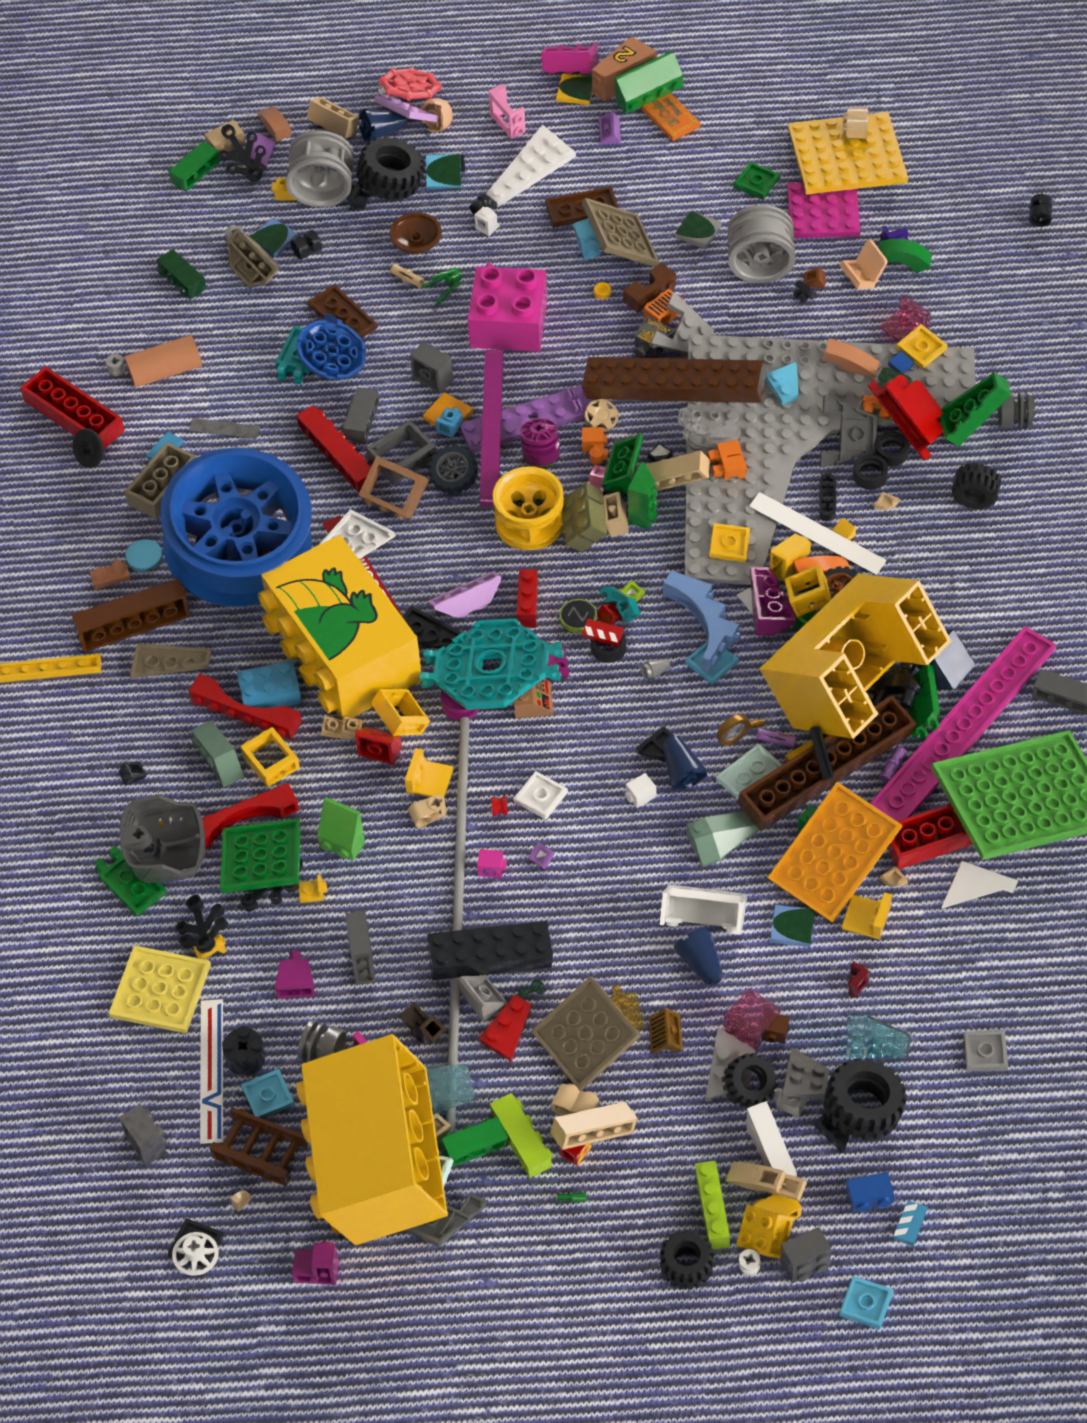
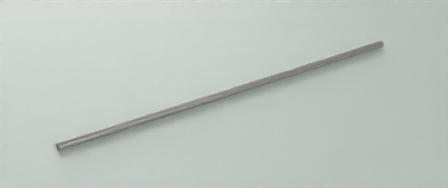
M468 717L460 718L452 931L462 930L470 724ZM459 978L450 979L445 1121L451 1125V1128L447 1133H455L460 1011Z

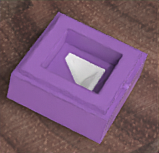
M537 842L528 859L546 869L555 852Z

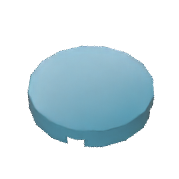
M147 539L132 543L127 548L125 554L128 566L134 571L142 573L150 569H156L163 559L162 549L159 544Z

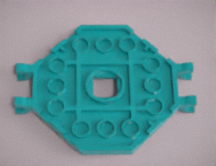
M515 618L478 620L473 624L472 629L466 633L464 631L452 639V643L447 647L442 646L435 651L424 650L426 666L435 664L434 673L420 672L419 679L422 681V688H428L435 684L466 710L505 708L546 677L555 681L561 680V672H558L559 665L548 666L549 655L563 658L564 650H561V642L548 644L544 640H540L529 628L523 627ZM501 659L499 668L492 671L482 670L484 660Z

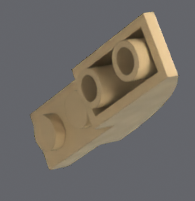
M733 1162L725 1180L727 1183L760 1193L768 1192L796 1201H800L807 1184L805 1179L788 1175L783 1170L746 1162Z

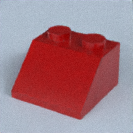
M363 727L355 733L358 756L391 765L395 764L402 748L401 736H393L391 733Z

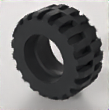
M379 137L374 139V141L371 140L362 148L356 173L360 184H362L365 190H369L370 194L373 196L377 195L381 199L386 198L390 201L396 199L397 201L410 197L419 188L424 171V160L420 152L415 150L412 144H407V141H400L395 137L393 139L389 137L381 139ZM384 167H391V168H394V169H396V170H398V171L389 170V169H386V168H384Z
M856 1058L854 1062L848 1060L843 1065H839L829 1079L823 1102L827 1118L829 1120L832 1119L831 1124L835 1128L839 1127L841 1133L852 1135L851 1138L857 1139L860 1137L862 1140H870L873 1137L874 1140L880 1139L882 1135L887 1136L898 1125L907 1101L905 1085L903 1083L900 1084L902 1081L898 1074L895 1075L891 1067H885L883 1062L878 1061L877 1063L869 1058H866V1060ZM852 1090L868 1091L880 1100L882 1106L874 1109L861 1107L851 1100L848 1092Z

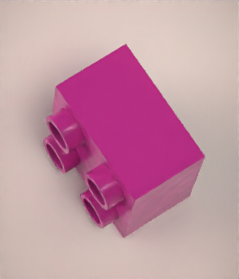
M476 266L468 315L470 348L541 351L548 301L546 270Z

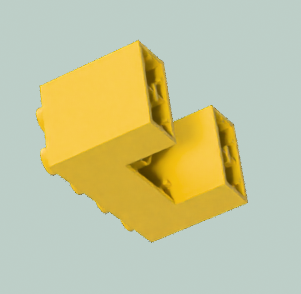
M857 574L759 669L794 729L810 731L812 727L819 726L822 734L853 739L878 715L866 691L896 661L928 665L952 641L919 580Z

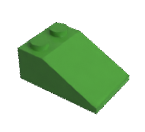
M325 797L318 830L319 846L325 851H332L338 854L343 859L354 861L365 844L360 811Z

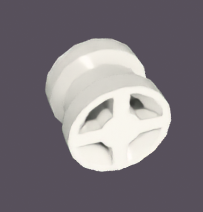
M752 1249L744 1250L739 1256L740 1270L745 1275L750 1276L758 1273L761 1266L759 1254Z

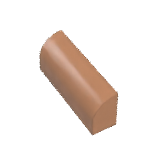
M192 335L124 356L135 388L203 366Z

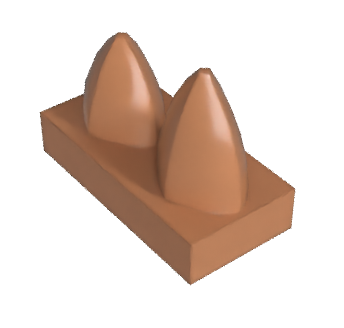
M117 559L114 560L111 566L97 567L95 570L90 571L95 590L131 580L126 562Z

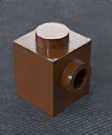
M765 1012L764 1019L760 1018L758 1031H761V1039L770 1043L778 1042L785 1044L790 1016Z

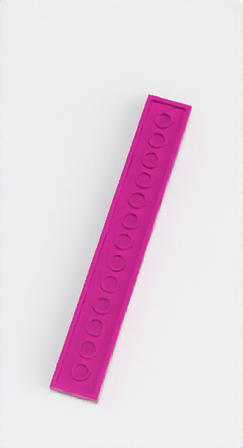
M1024 626L940 722L939 728L926 738L870 804L895 821L911 817L939 785L931 769L932 763L964 756L1056 650V644Z

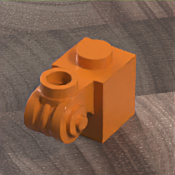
M582 428V453L590 454L591 464H602L604 459H608V448L604 449V445H608L607 434H604V428Z

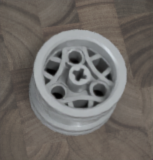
M769 205L750 206L734 214L727 225L728 258L731 271L740 279L754 283L772 282L787 275L795 264L794 225L791 217L782 209Z

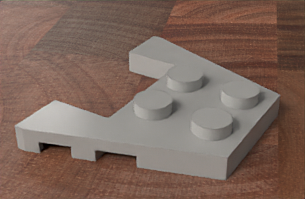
M673 292L666 307L682 316L672 339L656 331L649 346L652 348L660 347L668 352L670 350L676 351L680 355L688 356V334L713 335L714 329Z

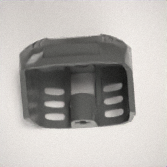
M158 794L137 799L127 804L120 821V847L126 862L140 881L145 883H161L184 880L195 876L205 856V833L201 814L194 803L177 802ZM170 817H172L174 823L173 825H171L170 823ZM159 819L162 820V827L160 826ZM152 845L155 847L152 853H145V849L148 846Z

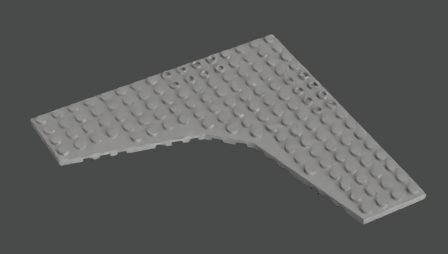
M688 334V359L763 360L767 373L796 362L799 395L797 400L781 405L768 383L765 382L761 403L686 401L685 455L695 451H702L707 456V451L716 449L717 444L738 439L747 466L746 478L738 479L737 476L730 477L726 481L723 480V477L713 478L712 465H718V462H713L709 465L708 479L686 484L684 575L706 583L751 585L750 567L765 566L778 522L749 507L759 492L783 504L795 463L806 452H810L819 445V442L825 437L828 438L831 434H837L840 431L841 414L822 413L823 396H829L832 399L863 410V405H861L863 396H871L872 394L867 386L870 382L875 380L880 388H882L887 381L898 376L888 366V361L900 353L896 348L897 344L844 342L880 361L876 377L874 378L842 370L839 364L823 361L828 341ZM947 347V350L924 369H921L914 363L913 367L905 372L903 376L907 378L909 384L915 380L921 381L942 408L976 385L974 348ZM873 409L872 415L877 416V425L887 426L896 424L891 417L888 420L880 418L881 409ZM713 523L750 528L746 563L709 558Z

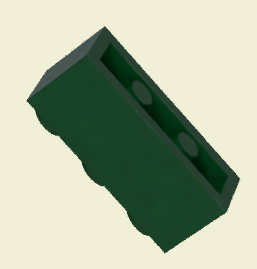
M174 249L156 259L158 273L161 276H165L172 286L177 287L183 296L185 295L191 300L206 290L205 278Z

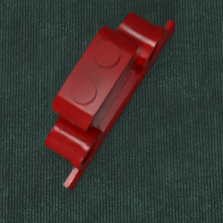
M898 375L892 380L887 381L882 388H880L875 380L867 385L920 457L924 461L927 460L931 454L926 447L934 442L943 431L941 423L936 420L942 414L941 407L919 380L909 384L906 377Z

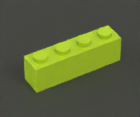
M510 1093L490 1103V1111L493 1118L499 1117L508 1136L509 1145L528 1177L532 1178L552 1167L551 1159L553 1156L550 1149L543 1146V1139L539 1131H534L530 1116L528 1114L525 1115L522 1111L524 1108L519 1098L515 1099L513 1094Z
M716 1160L695 1163V1178L707 1241H710L711 1249L713 1250L730 1248V1233Z

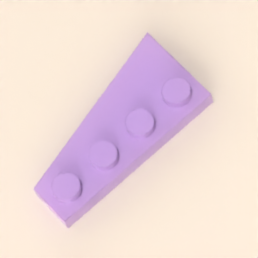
M385 93L382 96L375 95L374 102L407 118L437 122L438 115L402 102L401 99L393 98Z

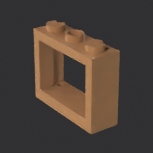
M376 456L359 492V496L364 498L362 501L371 506L375 503L379 505L378 509L386 513L390 510L395 512L393 516L404 520L406 517L411 520L429 479ZM383 467L415 481L403 509L370 495Z

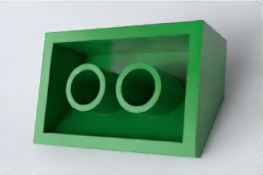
M641 433L613 443L601 484L610 494L620 492L621 496L628 494V487L635 475L643 440Z
M644 462L640 463L628 487V522L650 529L652 523H655L658 517L656 512L658 504L656 501L657 490H655V480Z

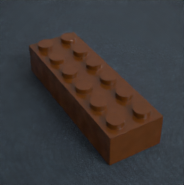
M178 578L71 615L83 652L86 653L189 618L190 612L186 594Z

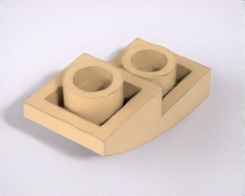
M324 716L320 736L343 739L355 738L356 731L362 728L363 720L344 716L343 720Z

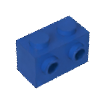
M888 1172L846 1180V1192L852 1212H865L874 1207L884 1208L894 1202V1191Z

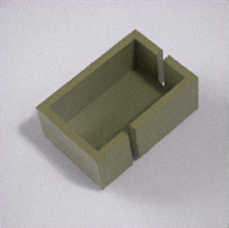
M587 482L564 498L562 508L565 543L580 552L593 545V541L597 542L607 535L605 509L602 506L604 504L603 491Z

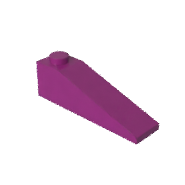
M750 567L755 635L775 636L796 622L795 612L787 601L785 592L779 588L778 581L770 568Z

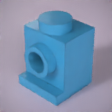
M446 408L440 418L436 419L437 432L451 438L454 437L463 424L462 413L457 408Z

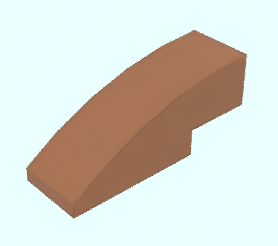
M271 106L257 111V115L268 133L274 137L276 142L292 136L290 125L275 107Z
M831 338L828 340L823 360L841 365L840 369L874 378L876 377L880 362L852 345Z

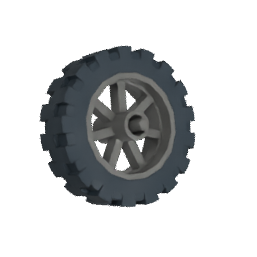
M447 445L444 446V449L440 448L437 450L436 455L433 454L431 457L432 461L429 462L428 472L434 486L440 489L441 492L460 494L463 490L467 491L470 488L469 486L475 483V478L478 477V465L470 450L463 446L453 445L450 447ZM460 461L465 462V465L458 466ZM466 469L464 474L460 473L459 470ZM441 470H447L443 475L440 474ZM451 475V480L445 479L446 477Z

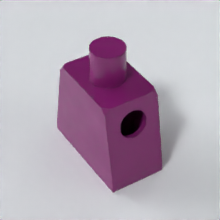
M299 951L290 952L289 960H282L279 963L275 984L277 999L315 996L309 960L301 959Z

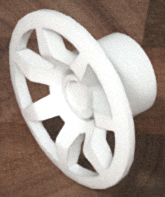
M193 1232L181 1237L176 1242L172 1252L176 1268L182 1273L192 1276L204 1274L212 1269L219 1255L215 1240L201 1232ZM206 1240L210 1241L214 1248H205ZM184 1242L183 1248H179L180 1244ZM177 1252L185 1254L179 1263L176 1259ZM215 1253L211 1263L204 1257L205 1254ZM191 1261L192 1271L185 1270L181 1266ZM198 1261L207 1266L203 1270L196 1271Z

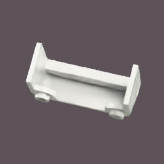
M668 885L663 892L660 925H664L665 922L668 926H678V923L683 922L722 926L723 929H726V933L740 935L743 928L747 895L736 892Z

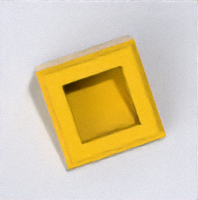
M844 518L832 530L848 540H851L856 535V528Z

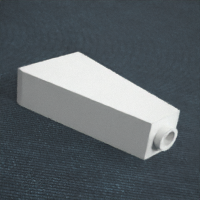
M765 1101L747 1108V1130L765 1166L783 1170L786 1174L797 1177L796 1170L767 1102Z

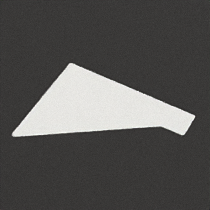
M962 861L941 908L1001 890L1013 893L1018 880Z

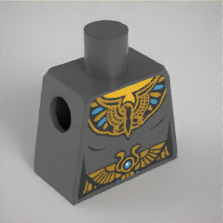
M647 316L635 334V354L640 358L646 353L652 357H657L664 350L660 347L652 348L649 346L653 335L658 331L672 339L675 330Z

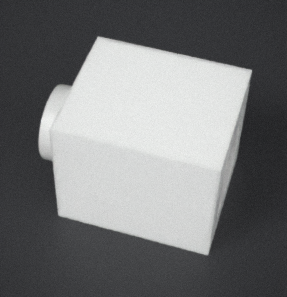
M644 773L626 783L625 796L630 803L633 802L636 808L656 798V786L647 774Z

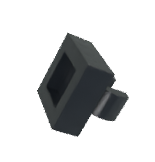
M798 280L795 283L798 290L793 293V296L798 298L802 294L800 299L802 303L807 301L808 296L814 299L817 295L816 292L802 281Z

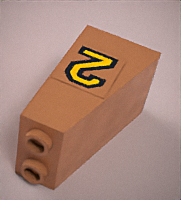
M631 36L592 69L593 94L604 101L615 97V77L657 58V51Z

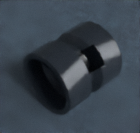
M1037 194L1030 199L1029 221L1033 226L1045 227L1052 221V198L1046 194Z
M313 229L303 233V237L297 236L290 240L292 250L299 260L308 257L310 252L314 254L322 250L321 240Z

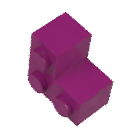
M329 1241L314 1242L313 1250H295L292 1270L294 1283L337 1284L339 1258L335 1243Z

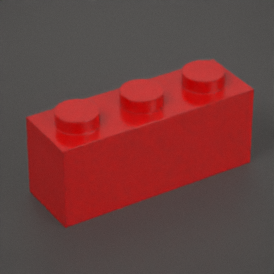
M519 569L517 620L525 628H536L538 569Z

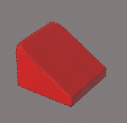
M615 603L601 605L597 613V617L603 623L611 625L622 619Z

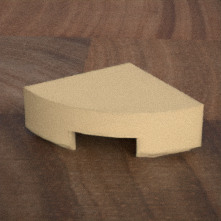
M882 492L874 505V509H891L899 503V498Z
M896 866L880 876V881L888 886L899 887L908 884V879Z
M246 1190L237 1192L231 1197L233 1208L239 1212L252 1199V1195Z

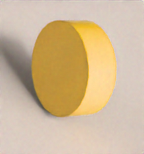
M600 282L594 286V296L603 300L610 297L611 286L608 283Z

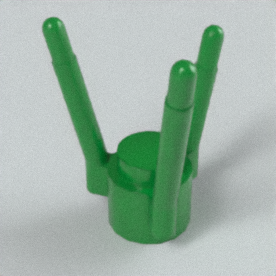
M456 267L433 275V278L437 279L423 284L422 288L445 280L448 285L452 284L435 303L438 306L460 285L459 281L462 280V274Z

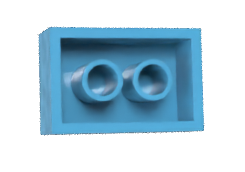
M293 660L237 672L244 705L272 708L302 703Z

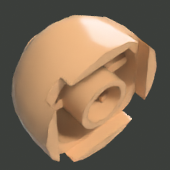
M440 98L424 101L425 103L421 105L420 109L438 115L437 122L421 120L423 124L426 123L429 127L426 129L432 133H438L449 127L453 120L450 105Z

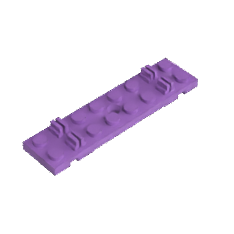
M582 385L577 387L570 386V389L566 387L564 391L502 410L501 445L520 439L521 426L530 421L531 417L549 419L557 427L585 419L584 414L587 406L592 401L598 399H586ZM482 417L463 422L459 428L472 454L481 452Z

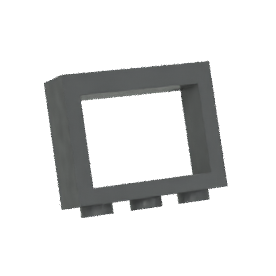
M409 420L366 447L368 460L373 464L376 456L380 457L411 438L421 449L400 461L397 465L415 472L432 461L431 457L433 454L436 455V446ZM384 467L381 470V473L393 485L406 478Z
M356 910L351 913H345L356 985L375 983L376 978L366 911Z

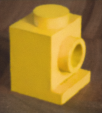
M276 178V182H272L271 191L274 192L275 200H296L286 188V178Z

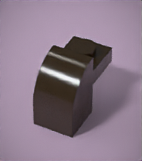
M411 1002L398 1015L410 1029L409 1033L426 1045L433 1043L446 1030L433 1014L427 1016L415 1002Z

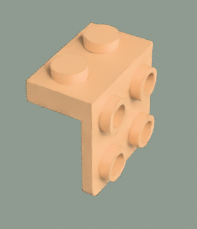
M867 240L857 259L843 260L840 267L857 289L874 288L887 265V259L872 240Z

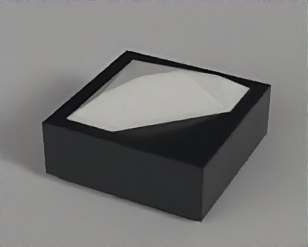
M658 443L647 455L652 461L658 462L663 459H670L673 456V451Z

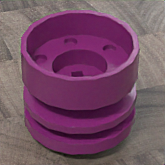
M538 418L527 421L521 426L522 456L526 463L533 466H546L554 463L559 458L558 427L553 421Z

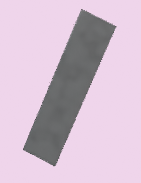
M192 418L189 431L257 439L260 426Z

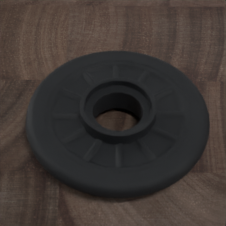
M91 429L78 431L72 443L74 456L82 466L94 468L99 465L103 458L104 447L102 440ZM86 444L90 446L89 453L86 450Z

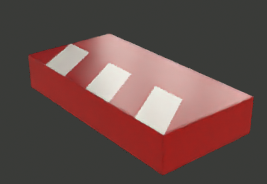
M587 619L582 637L618 646L624 633V628Z

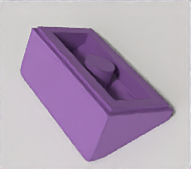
M613 111L599 117L601 144L621 142L620 119Z
M257 133L258 140L253 145L250 161L252 164L254 163L256 156L255 148L258 145H262L266 149V154L262 157L260 167H266L275 146V141L263 134ZM263 149L258 150V153L263 152Z

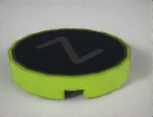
M574 599L565 603L559 613L562 626L574 633H582L587 619L597 621L596 608L592 603L583 599Z

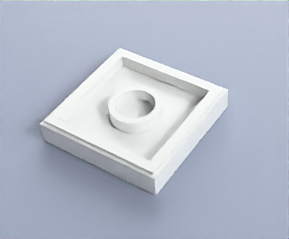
M535 771L514 797V802L546 820L568 793V789Z

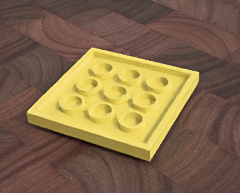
M134 945L110 1008L109 1017L187 1034L211 966L210 961Z

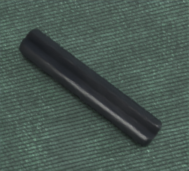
M819 726L812 727L810 734L822 778L824 780H831L834 774L821 728Z

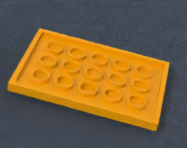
M836 782L767 878L833 923L900 831L902 825L839 782Z

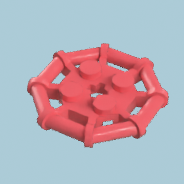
M414 67L399 70L390 69L385 76L379 79V84L384 87L387 95H394L407 99V101L413 99H432L433 95L442 88L441 83L435 79L433 73L414 69Z

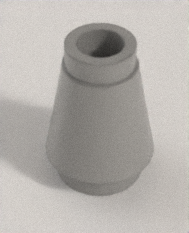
M667 658L645 661L641 665V672L645 679H653L670 669V662Z

